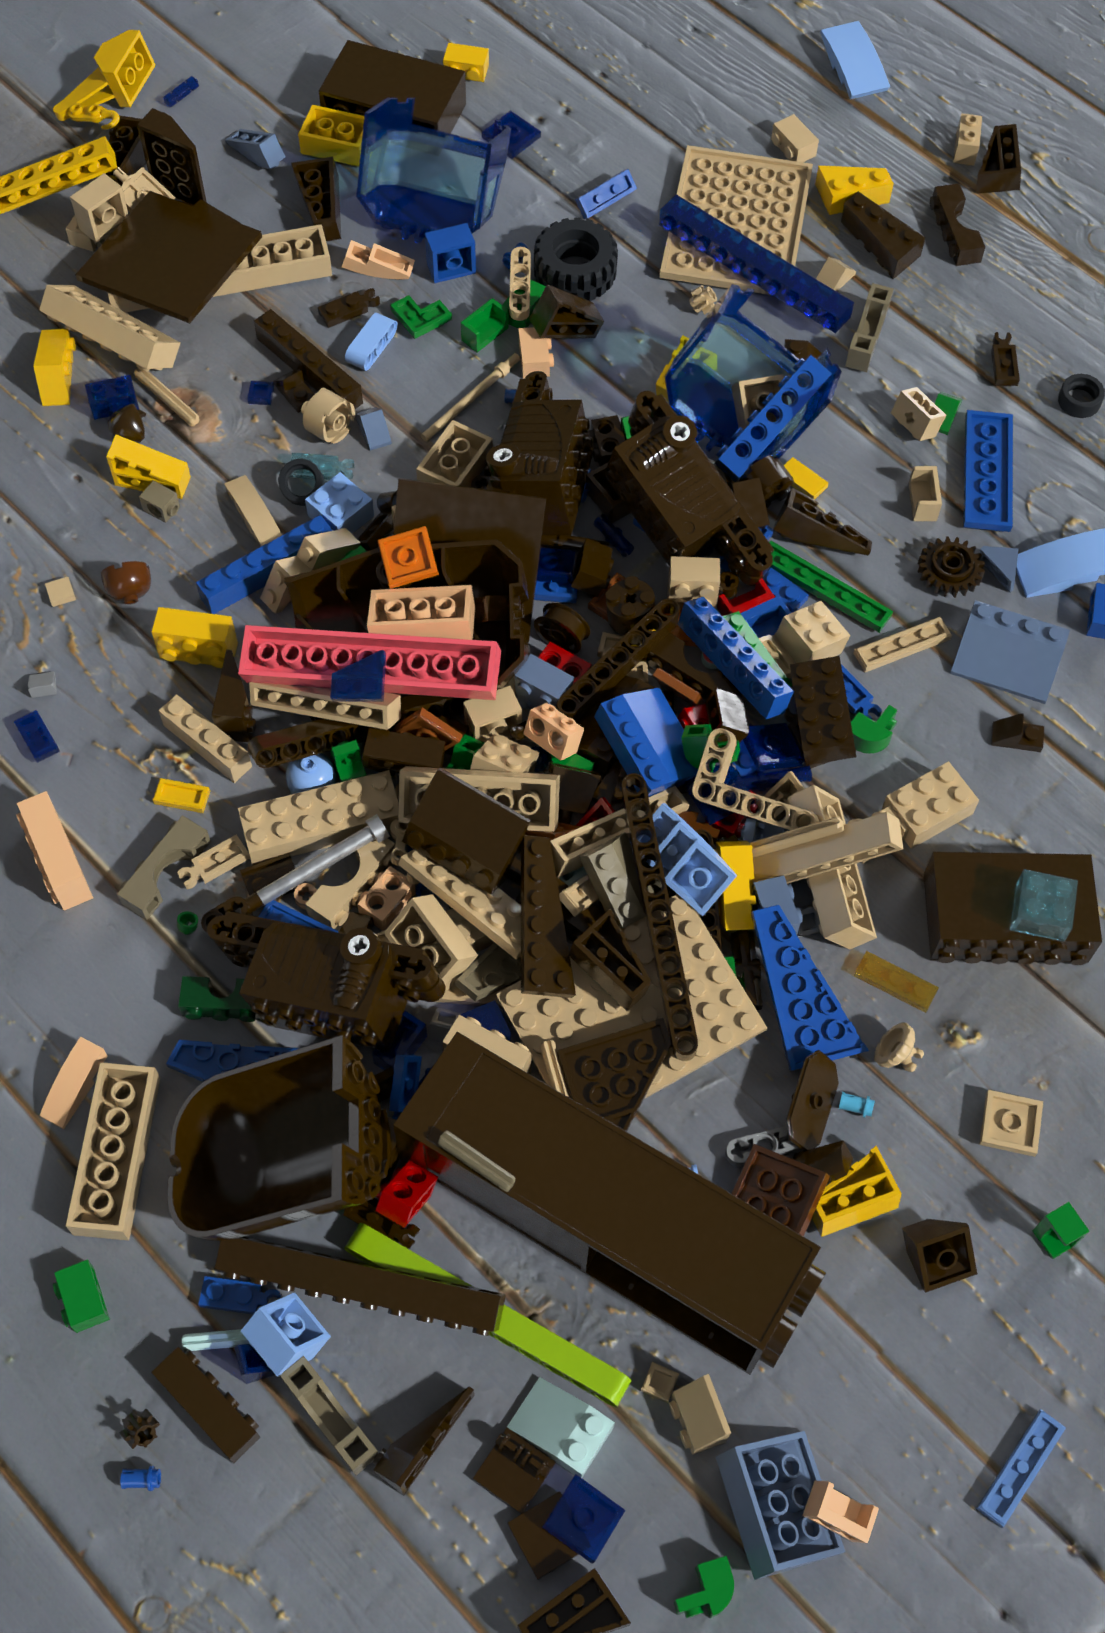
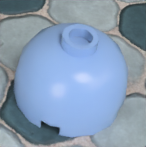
M320 753L289 762L286 770V782L290 793L296 794L336 784L335 766L329 757Z

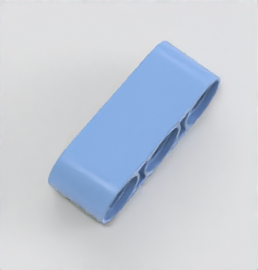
M377 312L374 313L349 345L345 354V362L365 371L369 370L394 337L398 325L397 321Z

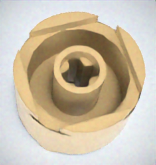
M321 388L309 401L304 402L301 408L304 428L323 441L333 444L340 442L346 437L351 429L348 427L350 420L354 421L355 418L354 405L326 388Z

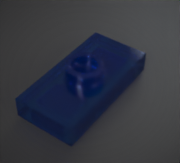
M37 710L14 721L37 763L60 752Z

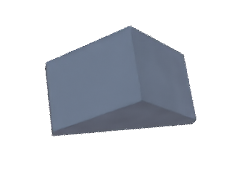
M375 407L355 413V419L370 451L392 444L382 409Z
M991 546L980 548V553L982 554L980 561L985 562L984 566L1009 592L1013 591L1018 549Z

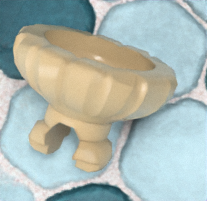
M901 1022L889 1029L876 1046L874 1061L879 1066L886 1068L901 1063L905 1071H915L917 1066L912 1062L911 1057L914 1056L915 1058L922 1059L924 1052L918 1047L914 1048L915 1032L909 1024Z

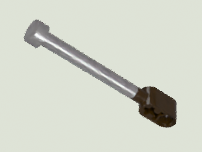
M374 815L366 820L368 826L245 899L238 896L232 897L206 912L201 919L203 930L207 933L209 922L217 916H225L226 911L237 913L236 910L241 908V914L253 916L254 911L376 839L380 843L390 837L388 831L378 815Z

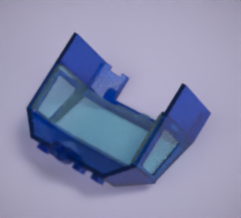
M386 98L366 111L356 197L374 223L380 224L385 229L395 228L402 230L401 238L404 240L409 239L410 235L414 234V242L421 243L423 238L425 239V233L464 223H467L471 233H474L493 217L507 160L511 133L510 127L507 125L500 126L501 121L496 118L492 140L486 143L412 124L415 98H407L406 102H397V98Z
M734 284L728 288L674 358L665 376L669 405L678 416H685L694 422L697 428L695 439L697 443L704 436L710 439L705 447L708 452L714 446L722 448L726 444L729 447L735 441L731 437L739 428L731 386L739 381L781 374L784 377L786 375L791 377L796 372L793 367L800 360L739 312V309L753 294L754 289L748 288L746 291H741L740 287ZM828 348L825 349L817 360L832 374L751 465L770 455L773 458L777 456L780 459L832 401L842 371L838 364L831 363L829 359L831 353ZM797 378V383L800 387L807 386L803 378ZM787 396L788 405H791V399ZM751 430V436L754 439H761V434L758 430ZM742 447L735 448L738 456L745 457L746 453Z

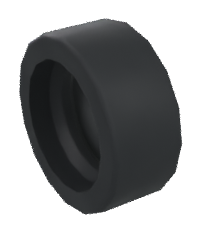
M1074 374L1066 378L1062 384L1058 395V402L1061 409L1073 417H1091L1100 409L1105 397V389L1103 384L1091 375ZM1075 389L1084 390L1094 398V401H1077L1069 394V391Z
M303 458L293 459L286 463L280 470L278 477L279 489L283 496L292 504L306 506L305 499L325 484L324 476L318 466L312 461ZM297 469L309 470L315 477L314 489L305 496L295 495L288 487L289 476Z

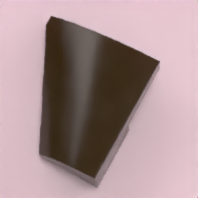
M844 1140L798 1152L793 1157V1160L830 1175L827 1184L846 1176L854 1159Z

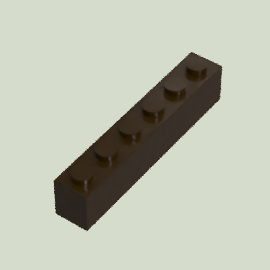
M269 309L254 320L257 339L292 370H301L303 379L314 389L319 391L321 388H326L352 403L355 409L363 404L361 385L272 309Z

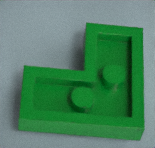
M408 295L390 304L391 312L414 339L452 320V313L441 300L420 309Z

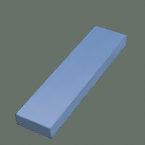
M1040 1409L976 1509L1003 1528L1066 1427Z

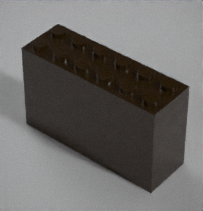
M347 40L319 89L320 106L373 118L374 138L440 155L466 105L465 71Z
M932 853L923 874L930 960H938L941 963H950L957 960L970 964L980 961H991L994 964L1014 961L1019 964L1044 962L1047 965H1056L1060 962H1070L1072 965H1084L1089 963L1101 945L1102 935L1091 854Z

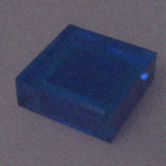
M251 381L247 398L248 404L271 405L274 383Z

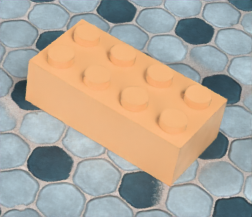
M472 586L371 590L367 621L368 633L473 640L475 603Z
M47 791L18 802L17 805L21 813L16 814L17 819L24 830L27 843L34 854L35 862L42 873L43 881L54 904L60 902L65 911L93 899Z

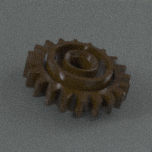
M946 536L943 543L937 538L935 544L929 542L927 548L922 549L917 563L919 564L917 572L922 573L921 581L928 580L927 588L935 586V594L939 590H943L944 597L947 596L948 592H951L952 596L956 598L959 591L963 596H966L968 590L974 592L975 587L980 585L985 573L983 569L985 562L980 561L982 554H974L976 546L968 548L967 540L960 544L958 537H956L954 542H951L950 538Z

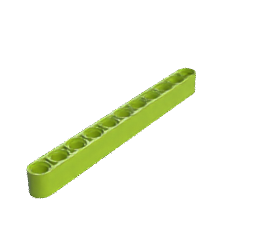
M359 1223L344 1247L352 1256L367 1264L473 1287L363 1223ZM506 1305L503 1307L499 1330L490 1332L491 1337L610 1406L618 1407L631 1383V1379L621 1371Z

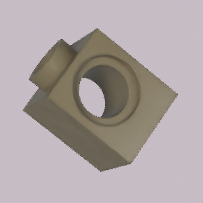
M154 480L139 496L143 511L165 523L172 516H175L180 508L177 493Z

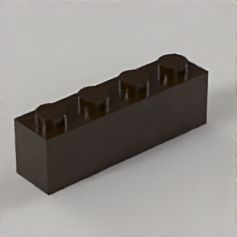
M177 1347L151 1373L234 1464L261 1438L255 1431L259 1425L248 1413L243 1417L236 1410L240 1404L229 1392L225 1395L221 1394L216 1388L220 1384L219 1381L209 1370L205 1374L197 1367L200 1361L189 1349L184 1353Z

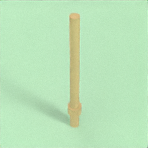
M514 353L505 362H500L495 366L494 371L424 431L421 434V438L425 442L431 439L493 383L510 373V369L520 361V356Z

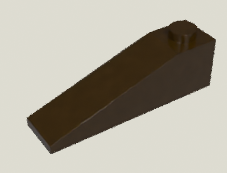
M791 488L776 518L773 529L781 537L867 556L870 554L871 540L850 525L842 526L836 519V515L831 511L828 514L824 513L817 507L819 504L817 501Z
M470 1386L392 1443L388 1450L383 1448L373 1461V1464L376 1465L373 1469L375 1475L404 1496L475 1396L474 1389Z

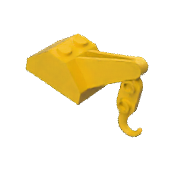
M127 30L102 43L94 56L98 68L68 96L54 106L53 111L59 121H65L70 118L76 122L99 123L104 119H112L110 123L101 126L102 130L111 129L118 124L120 120L119 114L116 111L100 106V104L115 98L119 107H131L155 67L154 60L140 30Z

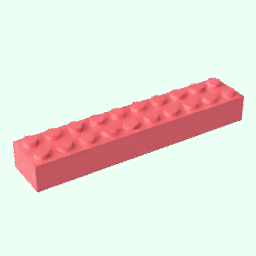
M245 625L238 674L246 683L254 682L496 700L501 649L497 641Z

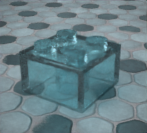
M1024 869L1016 884L1010 930L1064 942L1073 927L1078 880Z

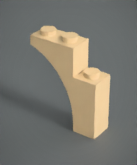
M346 528L304 537L297 556L275 561L260 599L274 613L282 612L291 601L284 578L295 577L336 563L344 558L349 551L358 548L361 542Z

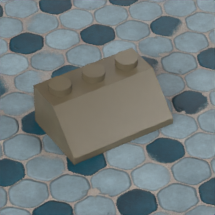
M626 832L579 856L605 912L611 908L615 915L614 919L620 928H625L646 916L633 849ZM651 885L646 888L648 892L655 894Z

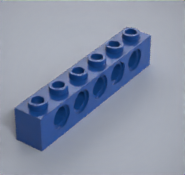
M812 355L806 361L803 358L798 361L793 367L796 372L791 377L786 375L777 385L780 390L775 395L771 392L762 402L765 407L760 412L755 410L747 419L750 424L745 429L740 427L731 437L735 441L729 447L725 444L716 454L719 459L714 464L734 482L744 474L832 374ZM797 378H803L807 386L800 387L797 383ZM782 395L790 397L791 405L783 403ZM766 413H773L776 416V422H770L766 417ZM751 430H758L761 434V439H754L751 436ZM742 447L746 453L745 457L738 456L735 448Z
M704 597L684 602L677 625L765 719L784 714L794 692L790 686Z

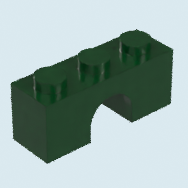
M182 976L178 1007L182 1016H185L187 1019L199 1020L201 1017H212L217 1021H227L228 1018L239 1019L243 1022H254L255 1019L261 1020L239 994L245 979L236 978L235 989L232 994L224 998H217L212 995L213 986L209 977Z

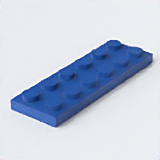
M967 410L963 513V527L1011 532L1013 527V414Z

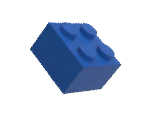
M467 223L425 233L426 262L434 284L476 273L475 240Z

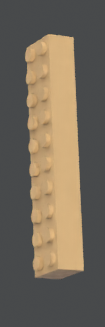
M322 224L262 235L260 241L213 297L332 276L330 255ZM108 293L110 305L125 313L148 309V307Z

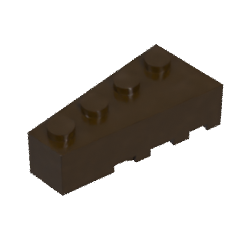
M119 115L120 120L118 124L109 130V143L115 152L117 168L120 167L123 172L130 176L135 174L141 167H144L146 163L137 126L142 119ZM114 171L106 173L107 176L122 186L123 182L113 175Z
M333 156L291 163L313 225L322 224L326 241L341 239L339 175Z
M859 191L844 203L841 223L857 240L860 239L865 244L864 248L869 253L872 252L878 258L877 262L881 267L885 266L888 269L892 279L896 278L921 256L926 237Z

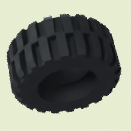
M574 217V220L565 218L559 223L556 221L550 224V228L546 227L537 237L534 245V276L536 277V282L544 286L548 284L588 301L595 300L596 296L600 297L605 294L606 290L608 291L612 287L613 281L616 279L618 259L616 240L607 229L604 230L601 224H594L590 219L585 221ZM579 256L590 260V262L573 265L565 263L561 259Z

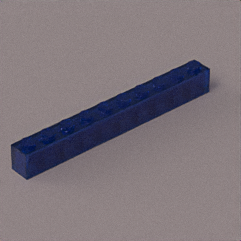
M677 194L660 209L659 225L665 230L746 278L752 284L764 289L770 295L777 297L788 306L803 313L806 317L816 321L824 328L836 334L851 318L854 306L853 301Z

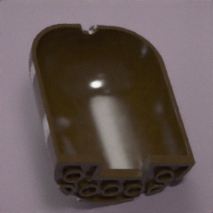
M341 1035L220 1073L201 1083L188 1096L181 1106L173 1125L169 1154L170 1163L176 1168V1174L169 1177L168 1207L171 1217L179 1229L196 1238L210 1241H227L360 1205L377 1196L381 1190L380 1181L382 1178L387 1177L390 1163L391 1142L386 1109L381 1110L376 1095L380 1092V1088L373 1072L367 1073L360 1061L363 1058L362 1054L346 1037Z

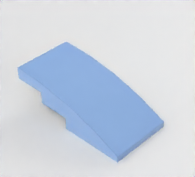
M859 21L820 31L832 69H836L841 85L845 84L850 100L887 91L890 88L878 54Z
M1105 528L1061 538L1019 553L1016 572L1026 598L1070 591L1076 584L1094 582L1098 580L1100 575H1105Z
M662 803L652 817L666 884L700 915L704 916L737 875L693 828L666 803ZM639 835L637 840L646 843L650 840V837ZM647 859L646 862L651 867L656 865L653 860Z

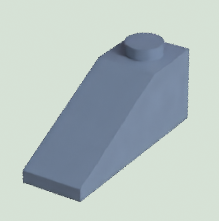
M239 129L225 139L229 146L258 167L273 169L285 158L276 135L273 133Z

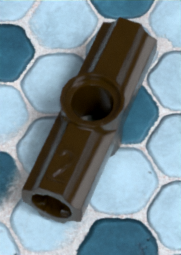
M738 930L731 933L730 936L736 977L756 1010H761L763 1007L760 989L761 964L760 959L756 956L754 932Z

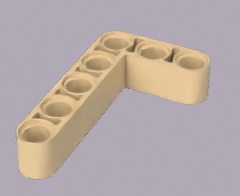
M718 728L710 733L692 789L693 795L697 800L788 830L800 828L799 820L804 815H808L811 818V824L819 822L816 814L811 811L724 784L737 740L735 735L726 729ZM726 734L728 743L726 746L719 748L717 739L720 735ZM718 759L720 768L717 772L712 773L709 769V764L712 760ZM705 784H710L712 793L704 798L701 793L702 787ZM733 791L737 797L736 802L729 806L725 800L726 795ZM758 799L761 802V809L754 814L750 810V804L753 800ZM783 807L786 811V817L778 822L774 814L776 809Z

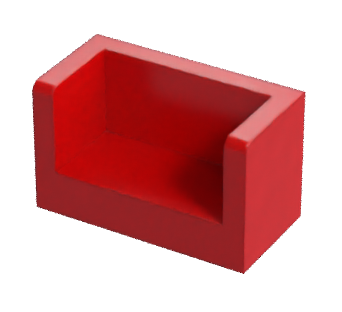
M762 578L756 583L754 590L729 601L724 594L719 595L717 609L722 616L737 611L742 613L775 598V596Z

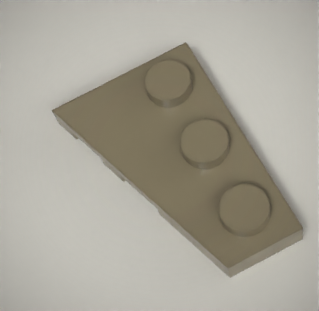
M494 942L456 980L455 986L476 1002L521 981V957L518 959L513 958Z

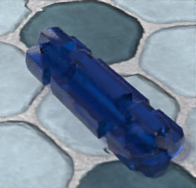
M190 76L185 80L186 83L182 82L171 90L172 93L169 92L163 97L164 103L169 107H173L177 104L176 101L179 102L191 93L190 90L194 91L199 87L198 80Z

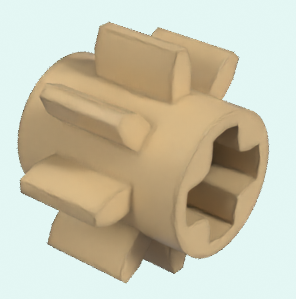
M700 285L691 292L693 297L689 301L697 313L703 311L705 315L716 307L714 302L717 301V296L711 287L708 286L704 289L703 285Z

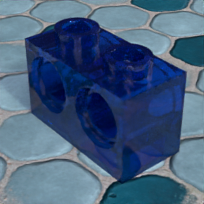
M131 375L85 384L94 420L109 417L118 409L129 404H134L137 410L139 409Z

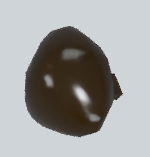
M134 404L126 405L110 416L107 421L108 429L114 437L119 435L140 443L145 438L142 417H145L146 413L139 409L137 410Z

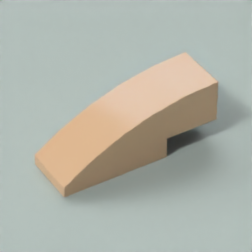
M351 240L342 268L378 278L409 279L415 260L375 243L372 248H369Z
M82 1037L78 1039L50 1089L39 1115L41 1118L62 1129L66 1127L94 1085L93 1078L98 1072L100 1062L104 1063L108 1057L103 1048Z

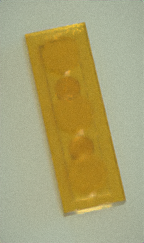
M868 951L864 954L854 974V977L925 1013L939 988Z

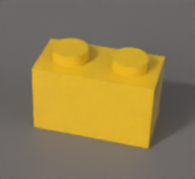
M448 43L443 58V65L465 71V80L484 82L489 66V48Z

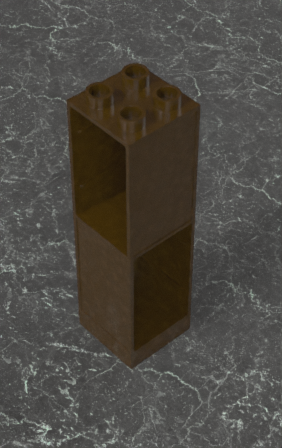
M459 1032L455 1033L393 1125L401 1161L407 1163L411 1160L437 1175V1183L749 1375H751L759 1360L774 1368L798 1325L784 1316L786 1310L802 1317L826 1272L812 1264L821 1248L819 1245ZM445 1131L451 1132L515 1177L513 1187L508 1192H505L447 1152L438 1144L440 1136Z

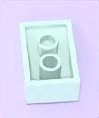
M539 1377L507 1427L581 1480L613 1430L615 1422L589 1404Z

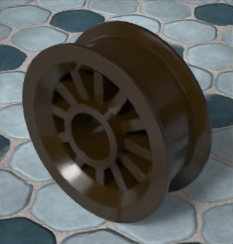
M552 602L546 604L543 608V616L537 617L534 621V629L545 643L552 642L572 654L578 653L581 650V641L586 640L590 636V627L585 619L575 610L560 603Z

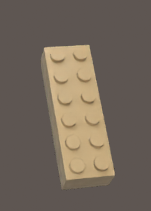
M46 285L39 311L47 314L49 320L65 324V328L70 331L80 332L83 334L82 337L84 339L96 341L101 344V348L118 353L119 358L135 362L136 367L149 371L150 369L163 370V368H173L181 342L75 285Z
M405 766L400 770L398 823H409L438 768ZM442 768L531 820L527 830L554 832L558 827L560 775Z
M388 770L240 807L238 811L252 865H256L286 853H290L292 857L334 846L368 826L366 820L376 814L386 830L390 832L392 821L399 817V803Z
M815 785L788 797L789 805L815 813L819 822L840 817L844 825L846 824L839 799ZM808 815L802 816L799 820L800 827L811 824V818ZM857 863L806 878L814 897L812 904L820 920L819 931L825 939L850 950L877 938Z
M100 1062L66 1222L67 1229L74 1236L127 1241L130 1239L161 1079L155 1067Z

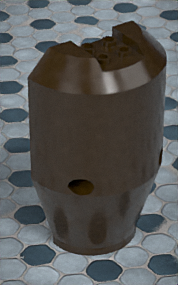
M497 539L431 544L439 575L392 589L471 585L474 599L483 596L509 595L510 620L475 624L474 615L473 640L497 641L501 649L497 688H504L526 663L530 651L521 618H524L523 602L529 600L522 561ZM379 548L295 577L284 578V583L289 590L292 600L295 628L368 633L367 621L371 590L390 589Z

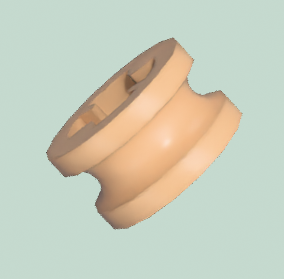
M302 883L295 889V902L301 909L307 910L305 904L308 900L304 901L302 896H304V892H310V896H313L317 891L314 885Z

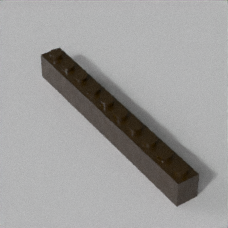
M246 1236L220 1241L214 1268L224 1271V1277L240 1279V1275L251 1277L250 1282L254 1284L267 1285L269 1281L278 1283V1289L294 1291L296 1287L304 1289L305 1295L322 1298V1294L333 1296L332 1301L349 1304L350 1300L361 1302V1308L377 1310L378 1306L389 1308L388 1314L404 1317L405 1313H411L416 1315V1320L433 1323L434 1319L445 1321V1327L461 1329L462 1325L473 1327V1333L490 1336V1332L499 1330L506 1294Z

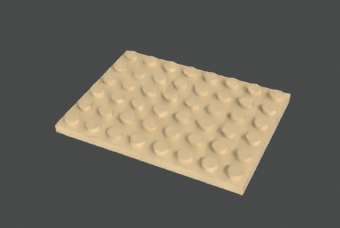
M687 145L659 278L790 298L813 164Z
M678 894L669 898L698 1039V1048L694 1058L689 1061H681L674 1056L671 1047L644 1099L767 1030V1026L698 913ZM656 910L652 913V916L655 919H663L666 914L661 910ZM646 916L625 928H620L625 933L626 941L632 952L636 953L651 980L646 994L628 1011L615 1001L572 958H570L576 991V995L573 998L522 994L521 981L496 994L523 1045L531 1052V1059L545 1084L550 1087L551 1083L540 1046L545 1041L554 1040L557 1050L660 1018H664L668 1031ZM660 936L657 938V942L661 945H668L671 943V939L667 936ZM670 961L662 964V968L668 972L674 971L677 968ZM670 988L667 994L672 998H678L682 995V992L678 988ZM676 1014L672 1017L675 1024L683 1025L687 1022V1018L682 1014ZM685 1040L677 1045L683 1052H688L693 1048L692 1044ZM566 1081V1085H567V1088H568L569 1096H570V1098L572 1099L571 1094H570V1091H569V1087H568V1084H567V1081Z

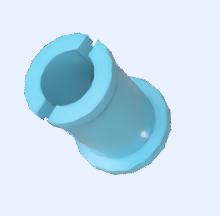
M842 1092L839 1109L863 1114L864 1118L866 1116L871 1117L875 1100H871L870 1096L863 1098Z

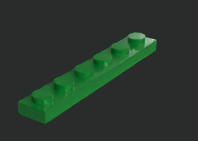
M769 542L774 549L771 567L794 584L880 633L892 617L893 611L775 542Z

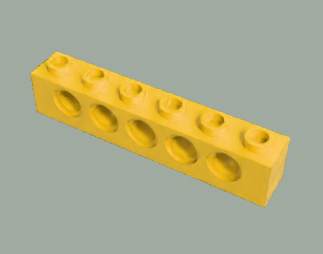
M106 136L1 176L0 214L116 170L115 152Z

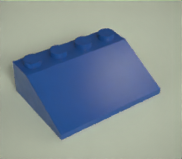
M660 688L622 694L600 704L594 716L626 774L636 773L644 778L648 797L671 787H679L695 780L698 769L689 763L683 750L681 737L684 729ZM633 785L636 791L638 792L640 788L636 785Z

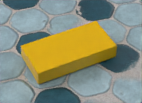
M794 457L784 464L794 480L791 486L815 500L828 488L829 482Z
M160 778L153 802L156 805L204 813L210 788Z

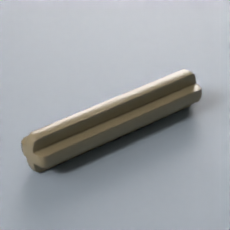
M445 1131L440 1136L438 1144L447 1152L505 1192H508L513 1187L515 1177L451 1132Z

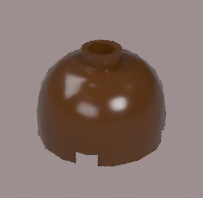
M122 562L121 568L115 569L114 565H111L101 571L102 582L108 595L115 600L124 601V604L137 603L139 601L138 598L143 597L150 589L151 574L149 565L147 566L145 562Z

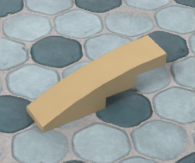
M246 475L224 483L226 491L234 501L237 511L244 519L247 529L260 547L282 536L272 515Z

